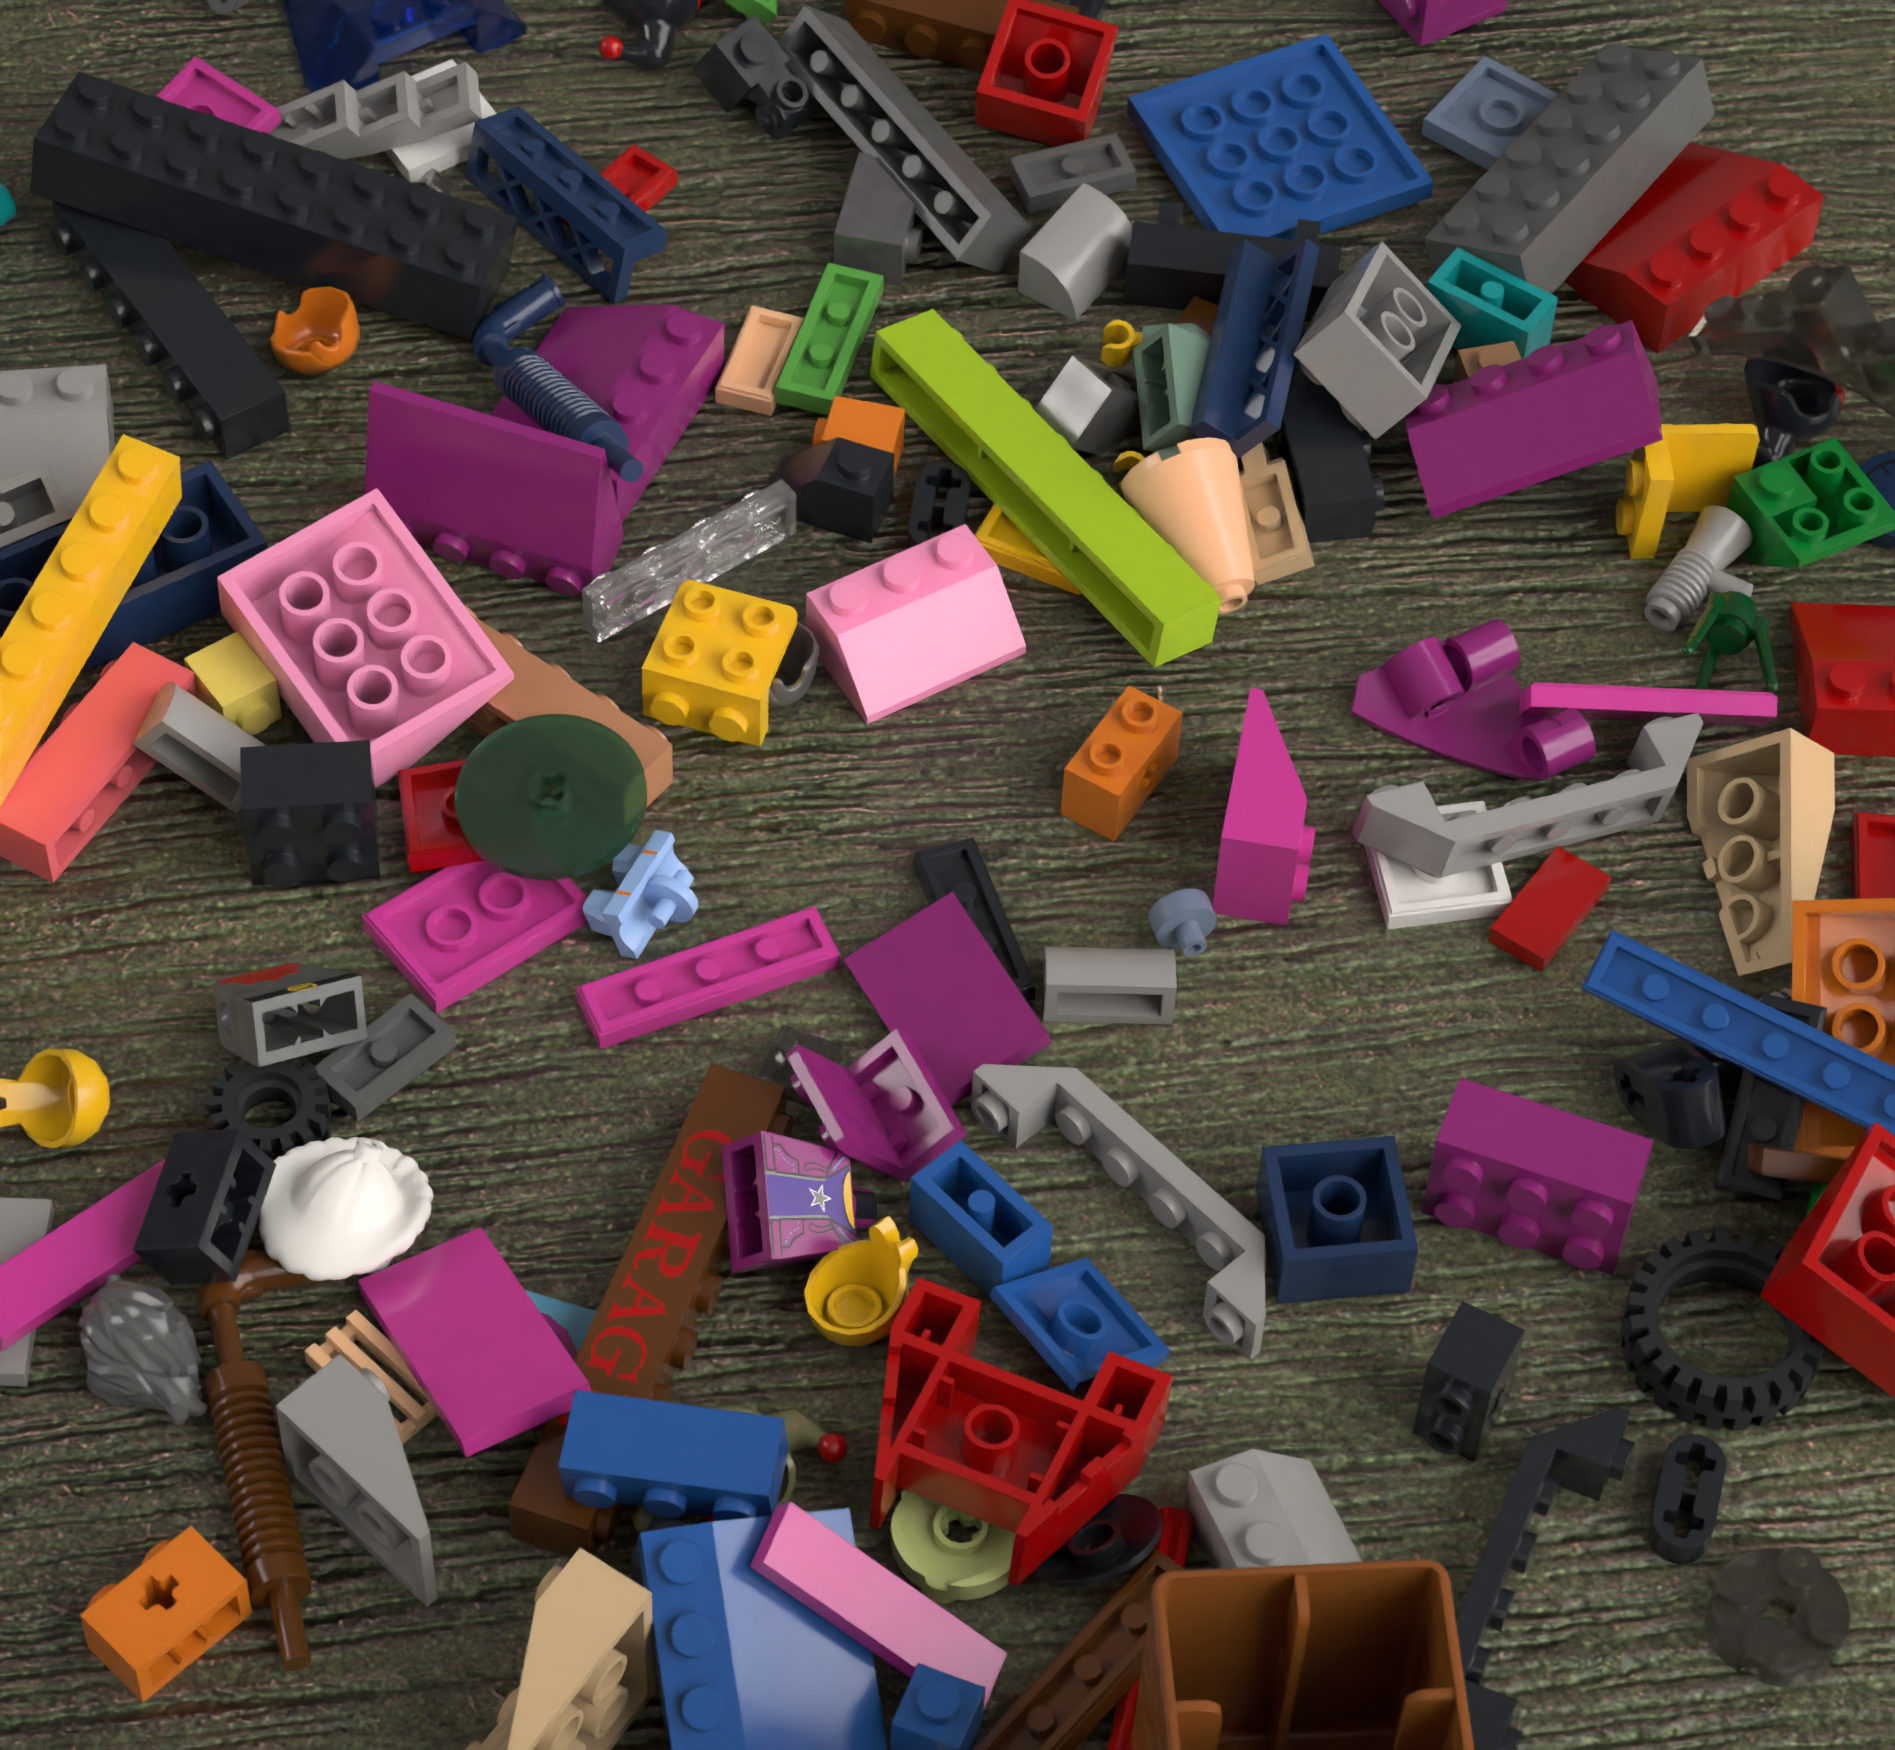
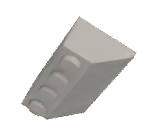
M1251 1449L1189 1471L1184 1509L1189 1511L1194 1518L1192 1530L1212 1569L1362 1562L1310 1460Z

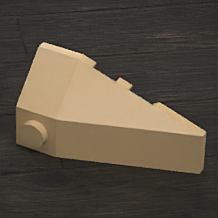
M1792 728L1694 756L1687 761V818L1692 833L1701 839L1707 858L1702 865L1707 880L1716 886L1722 905L1719 918L1737 974L1744 980L1792 968V900L1815 899L1835 812L1834 753Z

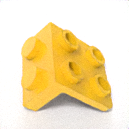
M1731 423L1661 424L1663 440L1634 450L1632 459H1629L1626 464V484L1623 497L1618 499L1616 505L1617 532L1619 535L1627 536L1631 559L1655 558L1666 512H1701L1704 507L1709 505L1727 507L1734 476L1752 469L1760 440L1758 429L1755 425Z
M695 580L683 582L678 588L642 666L643 715L655 718L667 725H681L714 734L726 741H739L761 747L768 731L769 688L797 626V611L788 605Z

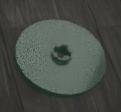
M544 714L527 717L505 725L486 737L471 752L463 764L457 779L455 807L458 823L466 841L490 865L522 878L558 880L575 877L595 870L608 863L627 847L638 832L644 819L647 807V784L644 769L637 754L618 733L588 718L568 714ZM546 791L553 796L562 791L563 799L556 801L554 798L548 797L541 801L540 794Z

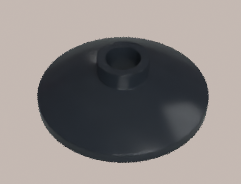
M1118 1494L1032 1573L1045 1584L1065 1588L1083 1587L1112 1581L1141 1562L1157 1545L1163 1529L1160 1513L1157 1507L1148 1499L1137 1495Z

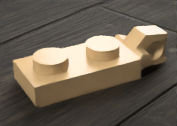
M1262 441L1241 456L1244 470L1239 472L1253 573L1257 585L1315 566L1291 472L1283 457L1271 461L1268 449L1264 447Z

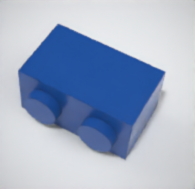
M959 1140L911 1177L909 1221L988 1296L994 1286L1049 1269L1053 1225L963 1141Z

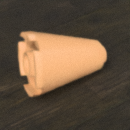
M1211 437L1191 439L1177 443L1180 454L1164 461L1161 460L1158 452L1143 459L1130 469L1121 481V491L1124 501L1129 506L1134 507L1142 519L1166 543L1171 544L1179 556L1203 580L1213 586L1216 593L1222 598L1219 614H1225L1242 607L1248 600L1247 595L1255 587L1238 462L1229 443L1223 439Z

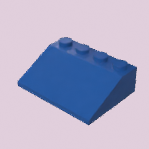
M850 1508L806 1512L855 1546ZM772 1516L712 1521L640 1532L637 1546L643 1587L652 1592L654 1662L667 1750H887L872 1651L750 1567Z

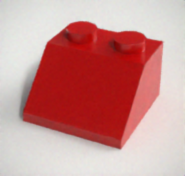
M1008 0L976 91L975 124L1054 147L1089 139L1100 107L1117 38L1118 25L1029 0Z

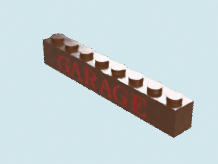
M715 1064L710 1065L574 1361L588 1380L591 1392L672 1402L673 1387H670L669 1384L676 1368L681 1370L688 1368L698 1340V1331H695L694 1328L701 1313L710 1315L713 1312L720 1295L723 1280L722 1276L718 1274L725 1258L731 1260L721 1146L760 1131L790 1137L794 1118L786 1114L785 1086ZM570 1411L546 1422L509 1502L512 1538L572 1558L579 1548L594 1555L600 1540L610 1542L619 1524L622 1504L615 1503L610 1508H593L577 1502L571 1496L565 1495L558 1465L570 1416Z

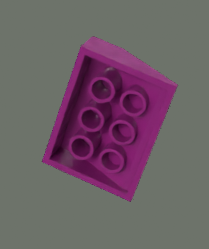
M672 304L566 307L536 349V352L545 361L620 423L629 439L628 451L643 465V473L635 482L624 481L610 469L621 524L703 405L724 370V323ZM505 395L490 414L543 430Z
M373 381L369 390L365 494L378 488L418 544L433 549L438 555L447 560L464 562L468 559L488 565L499 575L510 579H520L522 576L545 582L551 589L563 595L577 596L581 593L599 598L624 539L605 448Z

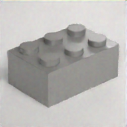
M1381 241L1331 283L1294 355L1299 360L1300 367L1305 375L1315 384L1323 385L1340 402V407L1346 418L1355 426L1364 428L1376 440L1427 399L1462 325Z

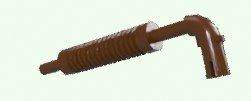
M250 1248L246 1251L236 1282L206 1283L200 1294V1316L209 1322L218 1367L212 1369L206 1375L204 1385L211 1409V1418L214 1422L213 1427L216 1433L218 1450L221 1455L220 1460L223 1466V1474L226 1478L225 1483L228 1489V1497L231 1501L232 1516L236 1524L237 1539L241 1547L240 1553L246 1571L245 1576L250 1599L258 1607L271 1609L283 1667L289 1671H296L309 1666L312 1662L299 1601L305 1599L311 1593V1577L307 1559L303 1553L305 1548L301 1542L302 1535L298 1530L300 1526L296 1519L297 1512L293 1507L295 1503L291 1497V1487L288 1484L290 1481L285 1473L287 1468L283 1462L285 1460L284 1455L280 1450L282 1445L279 1439H277L280 1437L278 1430L275 1428L277 1423L274 1417H272L275 1415L273 1408L270 1406L272 1401L270 1396L267 1395L269 1391L264 1367L256 1361L245 1360L235 1315L241 1308L242 1300L262 1297V1292L293 1286L320 1284L322 1281L310 1280L304 1274L290 1273L281 1266L279 1261L271 1259L265 1250L255 1251L254 1248Z

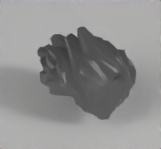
M119 1274L108 1275L104 1288L98 1290L91 1297L90 1303L82 1308V1317L78 1323L82 1328L80 1339L87 1357L88 1388L96 1397L116 1407L123 1405L130 1407L132 1404L167 1411L175 1425L184 1424L189 1415H203L208 1407L201 1401L203 1397L201 1392L202 1386L199 1382L198 1366L202 1364V1359L194 1332L188 1323V1318L176 1310L174 1301L160 1288L146 1283L122 1280Z

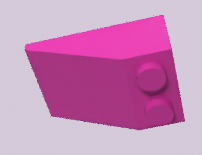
M1250 687L1221 836L1212 907L1216 914L1287 926L1291 901L1304 903L1316 827L1304 825L1308 799L1263 689Z

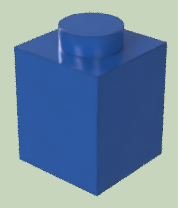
M918 1663L891 1724L890 1750H971L983 1726L986 1688Z

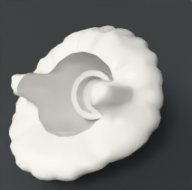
M330 1137L324 1142L318 1140L311 1141L304 1146L290 1149L284 1156H278L274 1160L276 1167L258 1217L260 1220L258 1228L268 1256L275 1261H279L281 1266L290 1273L304 1274L307 1278L314 1281L346 1279L353 1274H373L387 1268L392 1258L404 1253L414 1243L415 1237L424 1230L425 1223L431 1214L433 1191L428 1185L427 1175L422 1170H419L417 1162L412 1157L404 1156L399 1150L387 1147L382 1141L364 1137H352L346 1140L339 1137Z

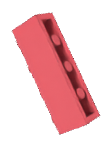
M135 642L126 649L118 660L110 661L102 670L97 684L81 702H76L67 709L60 726L43 745L36 746L0 807V856L54 883L158 762L133 745V742L160 688L168 682H174L199 699L195 672Z

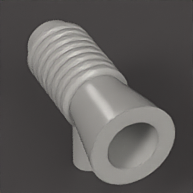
M1709 505L1701 510L1685 548L1677 553L1646 596L1647 606L1644 609V614L1652 625L1663 631H1673L1677 626L1685 625L1709 592L1723 593L1735 591L1749 597L1751 596L1753 584L1722 571L1753 542L1752 531L1743 518L1732 510L1718 505Z

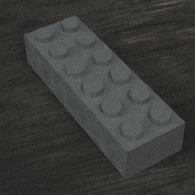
M1606 44L1427 234L1424 242L1433 274L1452 252L1459 247L1552 294L1715 115L1703 59L1679 55L1671 51L1658 52L1631 48L1624 44Z

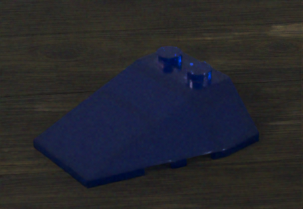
M282 0L289 20L293 44L296 47L300 61L303 81L311 93L342 80L347 82L355 91L379 82L378 64L457 30L478 55L527 34L526 25L505 0Z

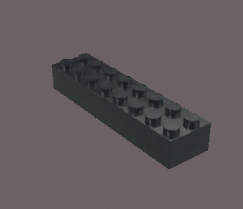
M78 72L33 141L30 193L314 288H337L347 292L353 301L469 340L473 339L476 328L485 317L510 269L518 222L517 217L496 211L488 206L478 205L442 193L431 187H424L385 174L377 169L367 168L331 156L323 151L313 150L274 137L269 133L259 132L220 119L211 114L165 101L157 96L147 95L111 83L100 77H93Z

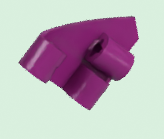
M1497 618L1442 641H1439L1438 637L1434 636L1416 642L1393 655L1383 666L1359 675L1356 680L1350 715L1411 745L1470 767L1503 776L1538 782L1593 759L1595 755V741L1592 731L1584 716L1578 710L1570 708L1546 719L1537 716H1519V694L1523 691L1512 675L1520 663L1518 645L1509 627Z

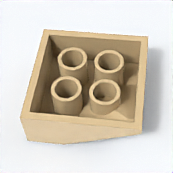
M579 1548L564 1568L559 1565L553 1567L541 1581L535 1594L534 1601L536 1605L520 1686L514 1689L503 1703L497 1717L498 1724L485 1741L481 1743L476 1740L466 1750H611L656 1693L652 1592L582 1548Z

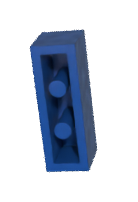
M575 1390L558 1469L565 1495L571 1496L577 1502L593 1508H610L615 1503L643 1506L647 1512L665 1518H678L686 1512L713 1516L716 1521L773 1516L778 1505L789 1445L784 1418Z

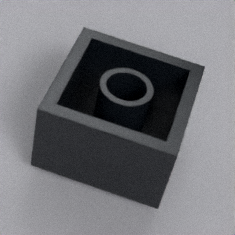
M370 740L240 747L241 812L252 886L273 885L284 887L295 883L322 881L350 883L360 879L380 878L379 821Z

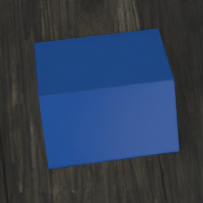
M1087 1257L994 1286L989 1295L993 1302L1074 1393L1087 1394L1108 1351L1152 1368L1165 1361L1171 1352Z

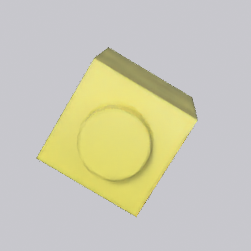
M239 631L184 658L185 668L195 672L199 700L249 734H258L268 728L271 723L282 718L277 679Z

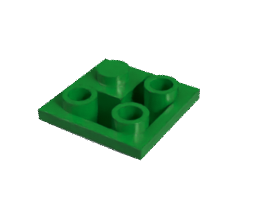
M1835 437L1734 476L1726 507L1743 518L1750 527L1753 534V542L1744 552L1754 565L1800 568L1895 530V511Z

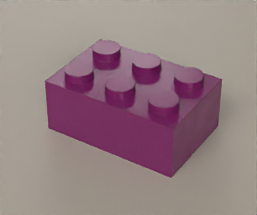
M1459 1078L1436 1140L1421 1213L1436 1217L1442 1223L1454 1228L1467 1227L1500 1238L1506 1244L1515 1248H1531L1565 1259L1569 1264L1579 1269L1598 1270L1613 1275L1635 1212L1654 1140Z

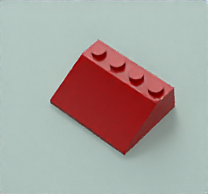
M1690 142L1563 282L1619 325L1632 320L1641 342L1658 354L1811 245L1824 195L1780 163Z
M1791 602L1789 612L1802 735L1830 750L1834 755L1895 757V606Z
M1875 1122L1867 1129L1789 1241L1759 1296L1895 1398V1136Z

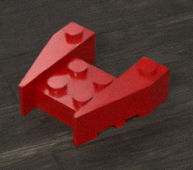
M918 1277L891 1325L869 1527L879 1530L901 1488L1015 1533L1008 1583L1018 1586L1139 1476L1164 1426L1173 1375L1108 1351L1090 1389L1082 1401L972 1358L975 1351L981 1301Z

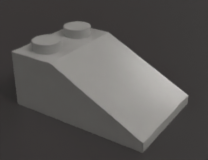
M106 364L0 371V481L47 461L73 519L114 450V410Z
M339 1354L276 1405L287 1475L428 1607L437 1599L430 1530L389 1405L390 1394L375 1373L368 1368L358 1371Z

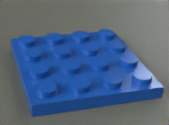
M1328 34L1128 97V116L1205 230L1296 240L1298 219L1321 221L1320 234L1432 197L1434 181Z

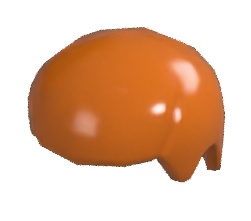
M334 287L309 288L302 292L300 306L297 311L292 314H286L284 311L279 310L275 321L274 333H272L269 340L277 361L287 369L312 376L328 373L348 361L356 351L360 340L358 318L349 294Z

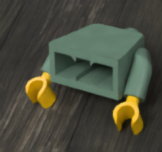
M1113 320L1103 330L1102 342L1110 344L1102 347L1101 360L1108 366L1121 367L1131 360L1134 352L1143 450L1153 451L1154 453L1158 452L1161 460L1164 461L1180 454L1177 443L1201 438L1189 431L1211 337L1194 323L1143 326L1142 332H1135L1133 327L1126 321ZM1126 451L1115 460L1112 472L1132 469L1145 457L1135 451ZM1120 482V483L1118 484L1117 492H1118L1120 495H1123V493H1122V491H1121V482Z

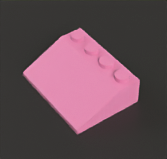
M378 488L217 577L222 615L235 632L239 631L275 676L280 696L313 742L370 740L375 788L397 776L399 770L409 769L514 679V672Z

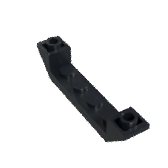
M1617 1407L1531 1437L1528 1441L1456 1619L1474 1750H1517L1523 1731L1511 1726L1518 1700L1481 1686L1492 1654V1650L1482 1647L1489 1628L1501 1632L1507 1620L1515 1592L1506 1589L1505 1586L1512 1570L1524 1574L1530 1562L1538 1539L1537 1534L1528 1531L1534 1513L1543 1517L1548 1516L1558 1487L1600 1501L1609 1477L1622 1481L1635 1442L1623 1438L1631 1413Z

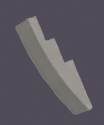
M463 62L418 82L405 71L357 91L342 80L278 107L282 122L270 134L313 150L323 151L343 160L371 155L430 139L482 119L478 74L470 65Z

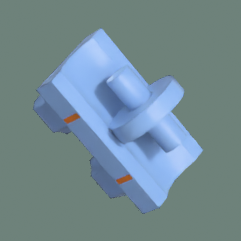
M655 830L645 846L623 843L613 858L612 872L620 886L616 892L593 889L583 905V912L591 930L612 936L620 955L623 957L638 959L657 928L663 929L669 920L679 923L690 921L699 906L697 897L689 889L694 881V877L673 852L675 839L672 832Z

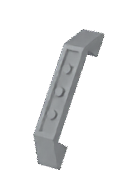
M1698 713L1674 719L1670 716H1664L1651 721L1641 730L1627 760L1630 770L1617 775L1611 780L1586 785L1585 783L1572 784L1556 794L1536 799L1520 797L1500 808L1480 813L1474 811L1461 812L1451 817L1448 821H1444L1423 781L1401 787L1386 785L1366 796L1352 833L1357 842L1441 878L1554 849L1557 846L1562 847L1659 822L1679 783L1703 721Z
M982 1064L973 1071L971 1108L982 1127L990 1133L1001 1134L1010 1144L1018 1148L1055 1119L1058 1128L1070 1142L1075 1145L1083 1144L1102 1161L1107 1174L1117 1184L1123 1187H1131L1149 1204L1152 1213L1160 1223L1167 1228H1176L1196 1246L1203 1261L1212 1269L1220 1271L1207 1282L1202 1317L1205 1319L1211 1333L1221 1343L1227 1346L1234 1345L1249 1360L1260 1353L1265 1323V1235L1077 1068Z

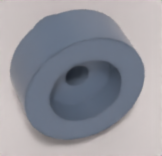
M1194 888L1178 890L1162 897L1151 907L1148 913V921L1157 942L1166 948L1181 947L1183 954L1188 957L1199 955L1207 948L1205 937L1212 932L1217 923L1216 914L1207 894L1202 890Z

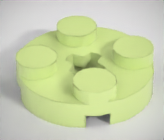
M904 1489L902 1491L901 1501L896 1506L891 1521V1549L900 1570L912 1583L921 1587L926 1597L935 1603L941 1604L951 1603L956 1599L972 1600L995 1593L1008 1584L1015 1533ZM958 1519L963 1527L975 1525L979 1531L972 1535V1541L957 1543L945 1537L949 1533L948 1522Z

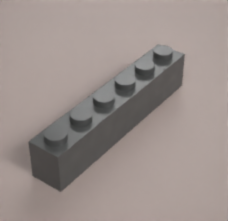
M805 5L777 42L790 58L786 65L796 77L806 84L810 93L863 153L871 154L915 204L914 211L958 261L999 274L1032 232V227L847 20Z

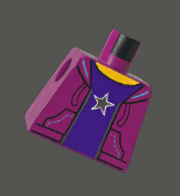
M760 1131L721 1146L732 1272H746L821 1259L830 1252L838 1250L839 1246L857 1241L856 1228L867 1229L876 1219L878 1207L874 1193L869 1189L852 1188L850 1160L841 1151L765 1131Z

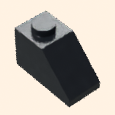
M836 437L784 458L780 461L760 500V510L872 544L893 502L894 453Z

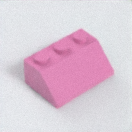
M966 524L806 593V627L813 632L820 647L818 658L866 724L1026 653V643L998 566Z

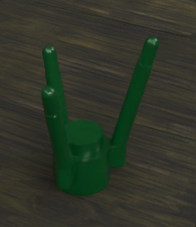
M1735 591L1712 592L1709 595L1706 610L1682 647V654L1689 657L1693 655L1705 636L1708 641L1707 651L1694 689L1708 690L1720 654H1737L1748 647L1752 640H1755L1766 688L1770 693L1778 691L1777 673L1768 639L1770 620L1766 617L1757 616L1758 608L1749 596Z

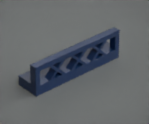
M519 106L475 122L465 178L506 213L517 217L520 225L613 304L627 299L634 262L665 250L668 231ZM489 156L495 160L502 182L487 170ZM522 184L532 191L539 213L530 206ZM560 216L570 224L577 245L567 238ZM597 247L613 260L611 274L604 269Z
M1307 238L1279 259L1271 256L1246 239L1231 250L1189 431L1201 438L1211 437L1227 441L1237 459L1274 434L1281 427L1296 359L1294 352L1299 345L1320 246Z

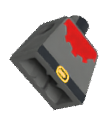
M295 962L268 967L220 979L215 982L214 996L220 1042L223 1047L254 1066L262 1067L368 1039L362 977L359 974ZM307 1003L319 1006L320 1010L318 1013L311 1010Z

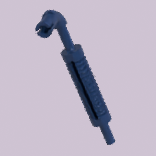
M544 273L514 296L493 306V310L484 317L475 330L472 343L474 352L482 364L495 367L494 381L501 393L544 431L605 448L609 470L612 469L626 482H635L643 473V465L628 451L629 439L620 423L545 361L536 351L527 347L509 349V342L558 308L566 305L564 297L556 284Z

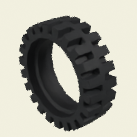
M1714 1228L1709 1241H1706L1702 1230L1687 1232L1683 1244L1674 1237L1663 1243L1660 1253L1654 1250L1645 1259L1641 1270L1638 1269L1628 1292L1620 1332L1621 1347H1625L1624 1361L1628 1371L1637 1369L1635 1383L1643 1393L1652 1388L1655 1389L1654 1404L1666 1411L1673 1402L1679 1405L1677 1419L1691 1424L1696 1413L1705 1415L1704 1428L1713 1430L1720 1429L1723 1419H1730L1732 1431L1747 1430L1753 1417L1759 1427L1771 1423L1778 1411L1784 1416L1795 1407L1798 1398L1803 1399L1820 1366L1825 1345L1770 1303L1768 1304L1780 1314L1788 1330L1789 1344L1783 1361L1771 1371L1746 1378L1715 1376L1686 1363L1665 1342L1659 1329V1309L1665 1297L1675 1289L1708 1281L1732 1283L1757 1295L1761 1294L1781 1256L1782 1247L1769 1240L1762 1251L1754 1248L1757 1237L1755 1234L1742 1231L1738 1243L1730 1242L1729 1229Z

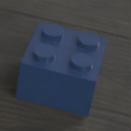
M1395 1136L1262 1147L1256 1195L1277 1304L1410 1292L1418 1246Z

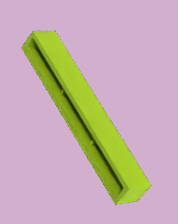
M931 309L876 331L869 376L901 408H905L907 415L955 464L966 470L970 479L983 493L1002 509V512L1154 668L1212 643L1222 600L1213 586L1203 580L1179 556L1176 549L1171 544L1166 543L1142 519L1139 512L1134 507L1129 506L1105 482L1103 476L1097 470L1092 469L1069 446L1067 440L1061 434L1056 433L1034 411L1032 405L1014 391L998 374L997 370L990 363H987L963 339L958 330L952 328L934 309Z

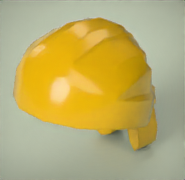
M48 1048L37 1053L29 1061L17 1081L0 1078V1099L6 1100V1108L0 1110V1128L21 1125L27 1135L40 1146L71 1148L83 1143L99 1131L108 1114L110 1093L107 1077L95 1060L77 1050Z
M889 1216L883 1217L868 1229L870 1240H858L839 1246L838 1250H834L824 1256L810 1272L804 1290L808 1313L813 1325L832 1342L840 1345L862 1347L888 1336L892 1323L909 1295L907 1274L912 1261L918 1255V1247L915 1240L911 1237L900 1241L897 1227Z

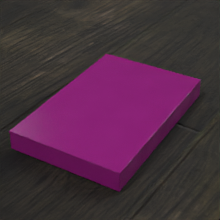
M953 891L843 959L888 1031L891 1033L897 1028L911 1036L950 1106L972 1094L973 1071L982 1064L1018 1065L1052 1044L1049 1034Z

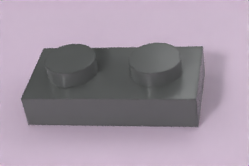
M1117 133L1011 157L1009 160V175L1028 213L1063 205L1083 183L1099 190L1105 195L1135 188L1136 170Z
M410 993L367 1026L368 1039L342 1045L315 1067L317 1068L318 1078L323 1076L327 1084L329 1097L358 1123L456 1047L455 1031Z

